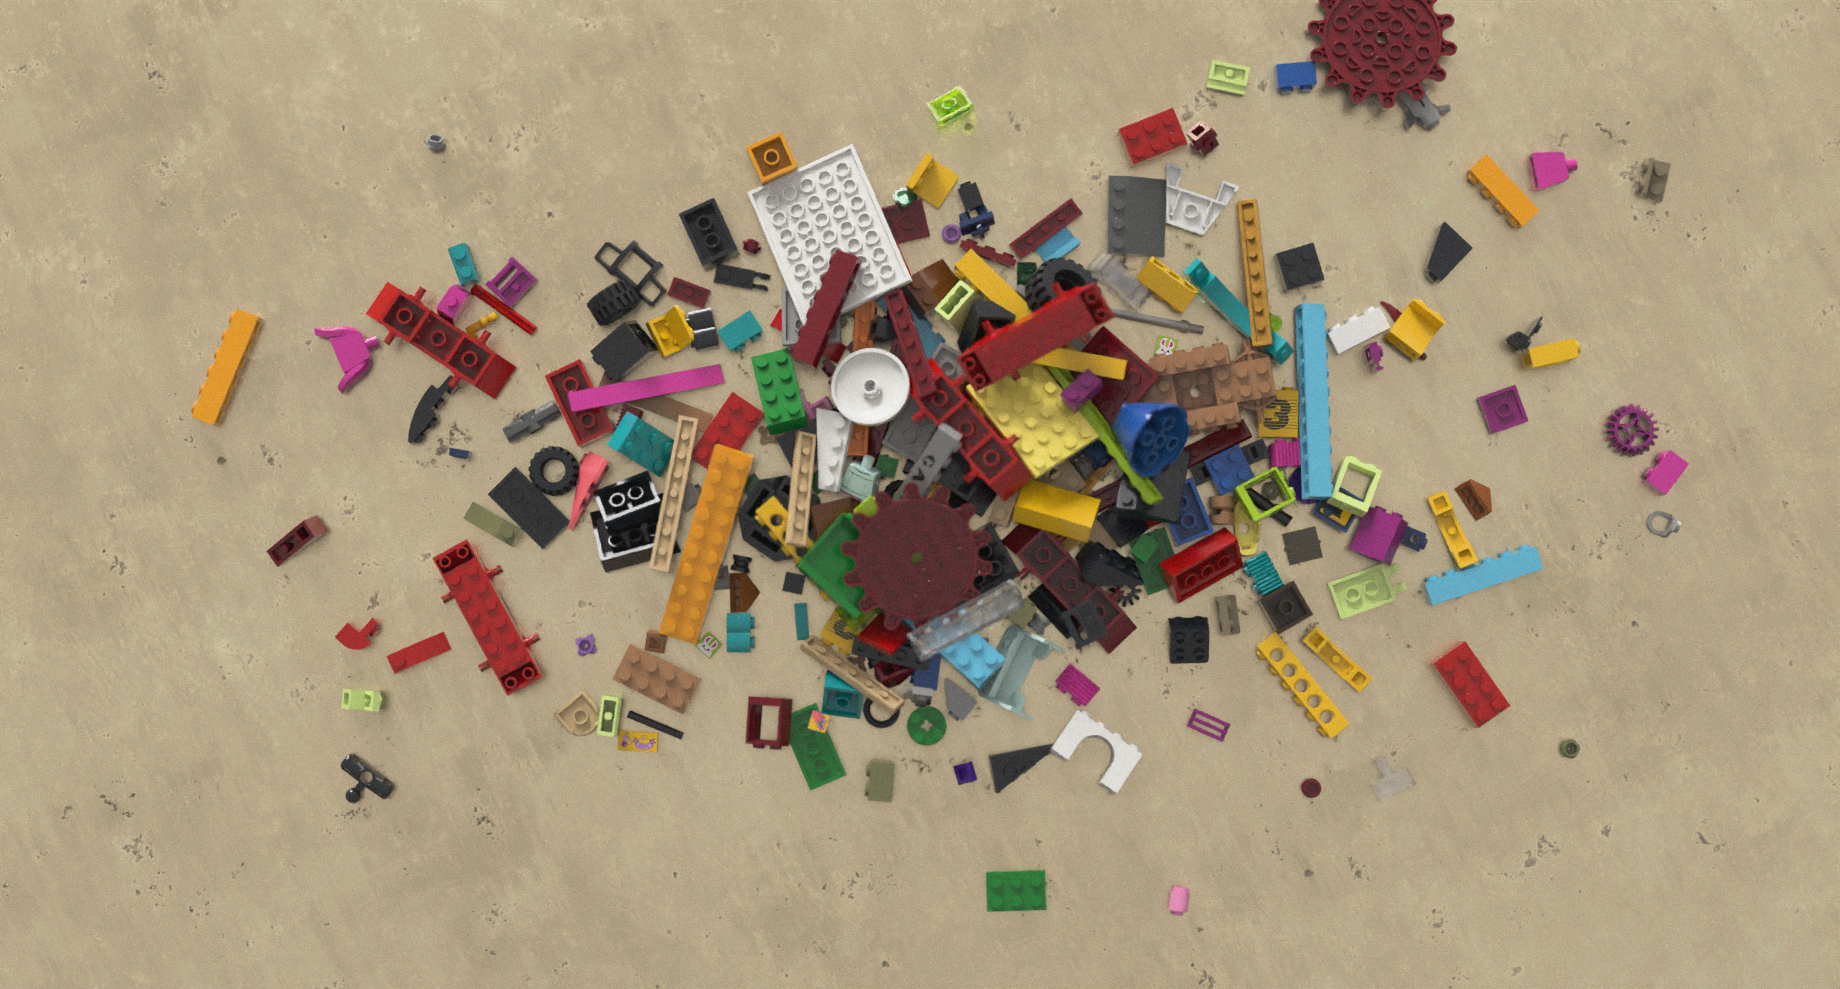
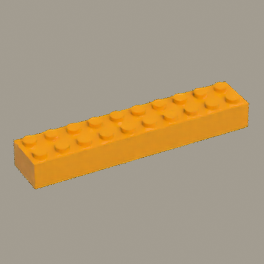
M720 444L715 445L659 633L693 644L698 643L755 455Z

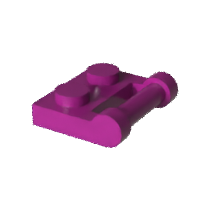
M511 256L505 267L491 281L485 284L510 308L537 281L530 272ZM514 267L518 269L500 290L496 287Z

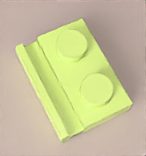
M1212 60L1206 88L1244 96L1250 67Z

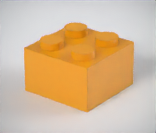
M782 131L746 147L762 186L798 169Z

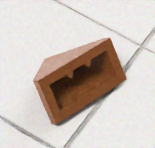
M1469 479L1455 488L1476 521L1492 512L1491 491L1489 487Z
M729 573L730 612H746L760 591L746 573Z

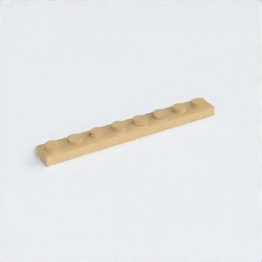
M680 415L678 418L649 566L650 570L669 573L699 422L697 418Z

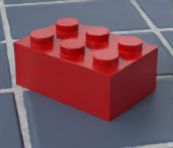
M1174 108L1119 128L1117 132L1131 168L1183 149L1188 144Z

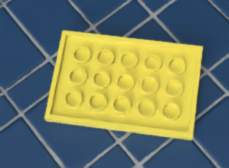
M1030 363L1018 370L1022 377L1019 380L1014 381L1010 374L975 393L971 384L966 386L965 391L1005 441L1014 433L1019 437V440L1011 448L1035 479L1099 438L1098 433L1080 411L1074 414L1064 404L1059 396L1063 390L1043 365Z

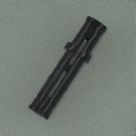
M1254 489L1246 490L1253 504L1264 512L1276 506ZM1283 510L1269 516V518H1274L1285 527L1293 518Z

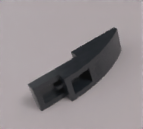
M449 375L438 389L431 384L421 398L410 424L408 442L410 444H419L426 435L424 433L428 428L432 429L438 423L437 418L439 415L434 410L441 408L445 403L444 398L448 394H453L458 388V385L455 389L448 385L453 378L452 375Z

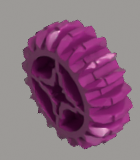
M1629 404L1628 409L1623 405L1621 406V411L1615 409V415L1611 414L1609 416L1613 422H1606V425L1611 427V429L1605 430V433H1611V436L1606 439L1607 441L1613 439L1614 442L1610 446L1615 447L1617 445V453L1623 449L1624 456H1627L1630 451L1631 457H1634L1636 452L1638 455H1642L1643 450L1648 452L1650 450L1648 445H1655V442L1651 439L1658 438V435L1653 434V432L1659 431V428L1653 427L1657 420L1651 421L1650 418L1654 414L1646 415L1648 412L1647 408L1641 411V405H1637L1635 409L1633 404ZM1625 415H1633L1628 424L1619 423ZM1640 419L1644 422L1646 430L1640 427ZM1633 426L1636 433L1630 434L1627 428ZM1618 431L1624 434L1625 443L1620 439ZM1636 436L1645 437L1638 446H1631Z

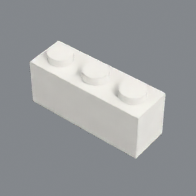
M1372 306L1363 311L1364 315L1358 318L1356 315L1346 320L1347 324L1341 327L1337 324L1328 329L1327 339L1336 356L1390 328L1380 307L1374 309Z

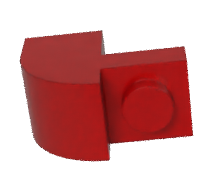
M371 618L361 631L352 623L347 622L335 638L349 649H367L374 644L369 637H374L379 632L380 628L378 626L381 622L376 618Z

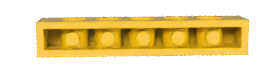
M772 496L755 511L757 513L755 518L762 526L765 524L770 529L768 534L774 541L779 540L783 544L780 548L787 556L790 554L795 559L793 563L796 565L803 556H798L796 554L797 547L786 545L783 534L787 529L788 512ZM774 515H779L781 518V523L778 526L771 524V517ZM808 536L806 552L814 545ZM806 577V579L809 581V583H810L812 586H814V584ZM822 591L818 592L825 601L829 599Z
M1273 632L1256 646L1258 649L1257 655L1262 661L1267 660L1271 665L1268 667L1275 677L1279 675L1283 680L1281 685L1287 692L1291 690L1295 695L1293 700L1299 707L1303 705L1307 710L1306 716L1312 723L1315 721L1320 726L1318 731L1324 738L1328 736V738L1332 739L1350 724L1276 632ZM1275 650L1281 653V659L1277 662L1271 657L1272 652ZM1288 665L1294 670L1293 675L1290 677L1284 674V668ZM1299 681H1303L1306 684V689L1303 692H1299L1296 689V684ZM1312 696L1318 699L1316 707H1311L1308 703L1309 698ZM1325 711L1330 714V720L1327 723L1321 720V714Z

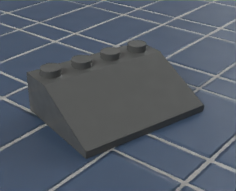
M1109 175L1107 181L1106 256L1165 257L1166 180Z

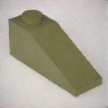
M472 502L463 518L512 547H515L524 531L475 502Z

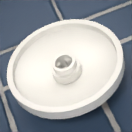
M877 348L861 349L845 357L837 366L831 382V394L837 409L851 422L864 426H876L892 420L902 411L910 393L909 376L902 362L890 352Z

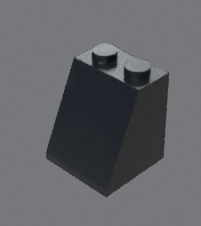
M636 320L623 322L590 352L593 355L592 359L594 362L601 365L605 370L604 374L606 377L615 382L620 381L656 354L658 349Z

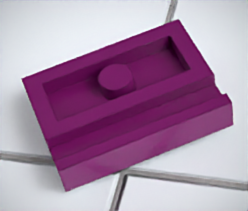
M1377 341L1367 344L1364 347L1367 364L1368 366L1371 365L1372 368L1370 374L1378 373L1383 370V366L1380 367L1379 365L1381 357H1383L1382 348L1380 345L1378 346Z

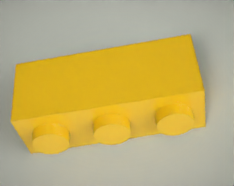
M1153 256L1136 277L1142 287L1154 291V295L1157 298L1166 300L1170 303V307L1177 312L1181 311L1183 313L1198 293L1193 285Z

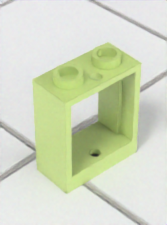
M1346 456L1341 461L1333 482L1332 497L1328 498L1326 503L1362 518L1368 512L1382 471L1377 469L1375 465L1360 462L1356 457ZM1347 467L1372 477L1364 503L1338 492Z

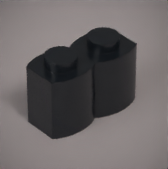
M706 308L688 312L689 317L685 319L688 326L694 332V341L690 343L691 348L695 347L697 352L718 348L719 341L712 309Z

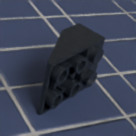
M1089 540L1075 557L1084 579L1099 586H1137L1144 584L1141 572L1138 570L1134 559L1131 557L1126 558L1114 549L1109 550L1100 542L1095 543Z

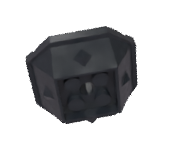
M788 475L759 480L737 512L742 539L774 562L794 558L791 554L787 556L780 548L783 544L779 540L774 541L768 534L770 531L766 524L762 526L755 518L757 516L755 511L774 496L788 512L791 478ZM811 492L810 506L821 504L820 497ZM777 515L771 517V524L773 526L779 525L776 522ZM809 515L807 536L813 542L816 537ZM786 531L783 534L784 540H786ZM806 547L796 548V554L798 556H803L805 554Z

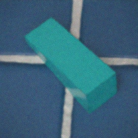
M795 603L797 640H807L809 638L807 603Z

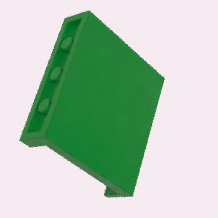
M842 513L798 561L795 567L851 619H857L861 614L859 602L864 597L865 591L861 586L849 587L844 584V575L855 568L856 562L852 557L846 556L841 552V545L846 541H856L860 537V530L852 523V514Z

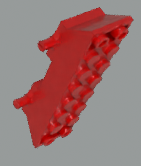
M387 281L366 312L368 316L385 326L389 331L383 342L390 346L395 337L403 338L451 370L454 376L448 385L455 389L460 380H464L493 399H496L517 367L488 348L485 343L492 334L484 330L479 339L471 337L424 306L422 301H420L425 292H427L424 288L419 287L413 296L406 294Z
M1056 282L1055 285H1051L1056 294L1055 298L1044 304V307L1000 329H993L989 320L984 321L982 325L987 332L984 338L975 342L972 347L956 358L975 393L1010 374L1014 381L1022 378L1018 372L1019 369L1078 337L1081 338L1083 344L1089 342L1091 339L1087 332L1115 318L1096 282L1082 287L1077 286L1070 291L1064 292L1058 282Z
M931 357L928 362L939 393L921 401L913 379L910 376V394L920 408V411L912 419L918 424L919 421L927 416L938 427L944 422L963 436L959 440L962 444L958 450L972 468L964 479L970 483L977 476L983 478L1005 502L1033 478V475L1012 451L1011 446L1019 440V437L1014 433L1006 441L1002 439L961 392L959 386L968 380L962 373L954 381L951 380Z
M468 539L433 557V561L450 592L441 596L444 604L455 599L487 658V661L478 665L481 668V672L492 667L507 696L542 678L530 646L540 640L538 634L536 633L527 639L522 635L494 584L493 577L503 572L500 569L501 566L498 565L490 570L486 568Z

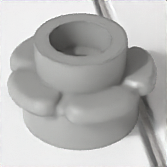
M439 134L429 135L425 142L432 151H439L445 145L443 137Z

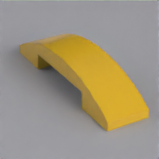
M1446 491L1427 498L1438 528L1458 567L1462 569L1478 562L1477 556L1471 544L1468 543L1457 520Z
M1316 626L1302 640L1325 664L1357 692L1360 693L1373 679L1332 643Z

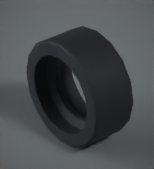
M869 698L866 699L863 713L870 725L876 728H886L897 721L900 709L886 721L874 719L870 712V706L873 701Z

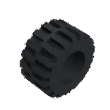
M626 279L615 282L601 290L589 300L587 307L599 326L610 324L629 313L639 304L641 299L629 280Z
M548 446L536 452L534 458L530 460V467H528V471H530L529 478L532 480V484L539 491L551 496L563 495L565 492L571 491V488L577 484L576 481L580 470L574 455L559 446ZM553 459L561 461L565 466V474L558 482H549L543 475L545 464Z

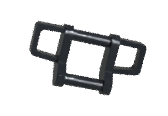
M635 240L624 250L611 242H606L595 255V260L607 269L609 274H614L619 280L628 279L637 295L649 306H655L666 293L665 287L654 277L664 265L660 261H655L642 250ZM607 247L620 254L611 266L601 258ZM632 252L652 267L638 285L618 269ZM650 281L660 290L659 295L654 301H651L641 293Z

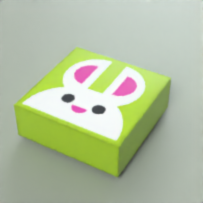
M1159 335L1154 355L1165 353V355L1173 354L1178 340Z
M708 631L695 646L710 659L723 644Z

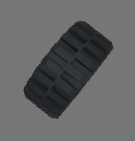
M1051 258L1043 262L1029 278L1025 286L1027 306L1033 313L1044 307V304L1052 301L1056 294L1051 285H1055L1056 282H1058L1064 292L1070 291L1077 286L1082 287L1095 282L1098 284L1096 278H1093L1091 276L1092 273L1089 270L1086 271L1083 265L1074 263V260Z

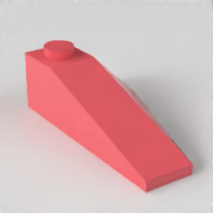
M591 451L588 454L585 453L580 460L582 465L579 470L568 527L571 531H574L594 496L593 491L598 489L612 464Z

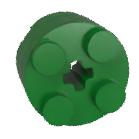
M919 707L909 716L907 730L912 740L924 746L933 745L943 738L946 732V720L943 714L934 707ZM925 720H928V723H932L929 731L921 728Z

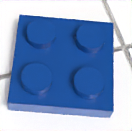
M1239 444L1203 461L1219 496L1234 490L1237 486L1255 477Z

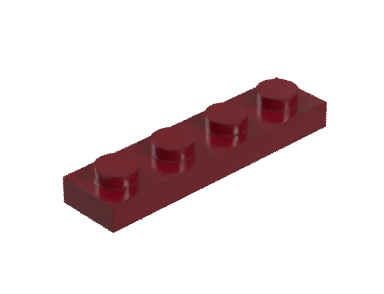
M1070 198L1011 242L1009 246L1017 257L1022 260L1083 213L1072 198Z

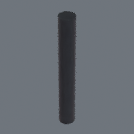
M631 710L627 715L629 719L680 740L684 735L682 731Z

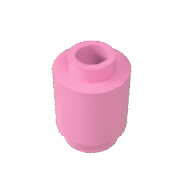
M1173 886L1168 910H1172L1171 914L1183 916L1184 912L1188 913L1189 888Z

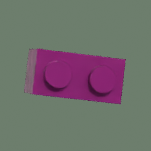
M1088 368L1063 390L1059 396L1064 404L1075 414L1104 387L1101 380Z

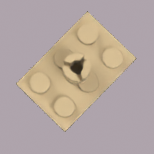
M1066 459L1035 479V481L1076 493L1087 486L1069 459Z

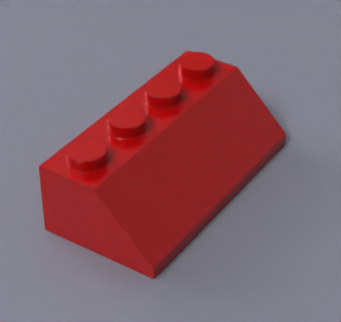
M1226 527L1159 563L1162 577L1178 604L1243 568L1238 539Z

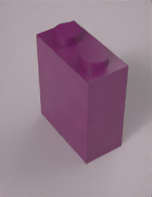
M1369 507L1368 512L1361 520L1350 550L1358 555L1390 566L1408 522L1403 520V515L1392 512V514H1389L1382 507Z

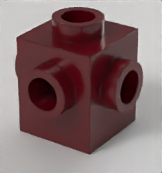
M1202 121L1186 132L1191 141L1189 145L1195 153L1199 151L1203 156H1206L1219 145L1216 139L1218 135L1212 127H1208Z

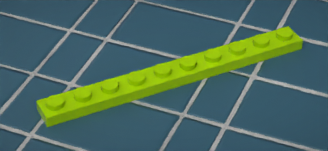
M1047 366L1051 376L1061 384L1062 390H1065L1075 380L1069 370ZM1090 400L1079 411H1081L1086 420L1098 433V439L1106 445L1108 453L1118 461L1119 468L1129 476L1131 484L1140 491L1142 499L1149 505L1158 504L1164 498L1148 477L1141 476L1132 470L1115 432L1112 431V428Z

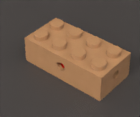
M630 644L612 680L681 714H685L701 678Z

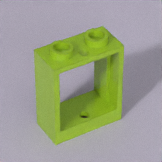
M1277 466L1237 486L1233 491L1252 525L1294 504L1296 500L1295 491L1291 486L1288 487L1285 482L1286 476L1281 469L1278 470ZM1273 477L1286 501L1259 514L1246 490Z

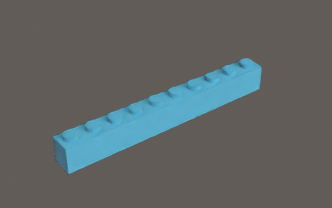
M1302 303L1295 307L1302 499L1314 500L1330 498L1333 493V484L1331 483L1333 467L1330 460L1332 446L1330 445L1331 426L1329 425L1330 407L1328 406L1330 390L1327 383L1329 370L1327 368V330L1325 329L1327 313L1324 304Z

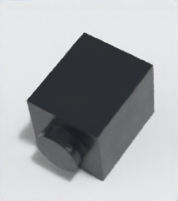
M971 181L965 182L957 189L965 212H971L984 205L976 182L972 184Z

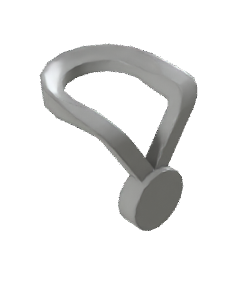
M1656 511L1649 515L1647 526L1650 532L1666 538L1672 532L1677 533L1679 531L1681 522L1675 520L1672 514ZM1656 515H1662L1671 520L1672 526L1667 532L1658 531L1653 528L1652 519Z

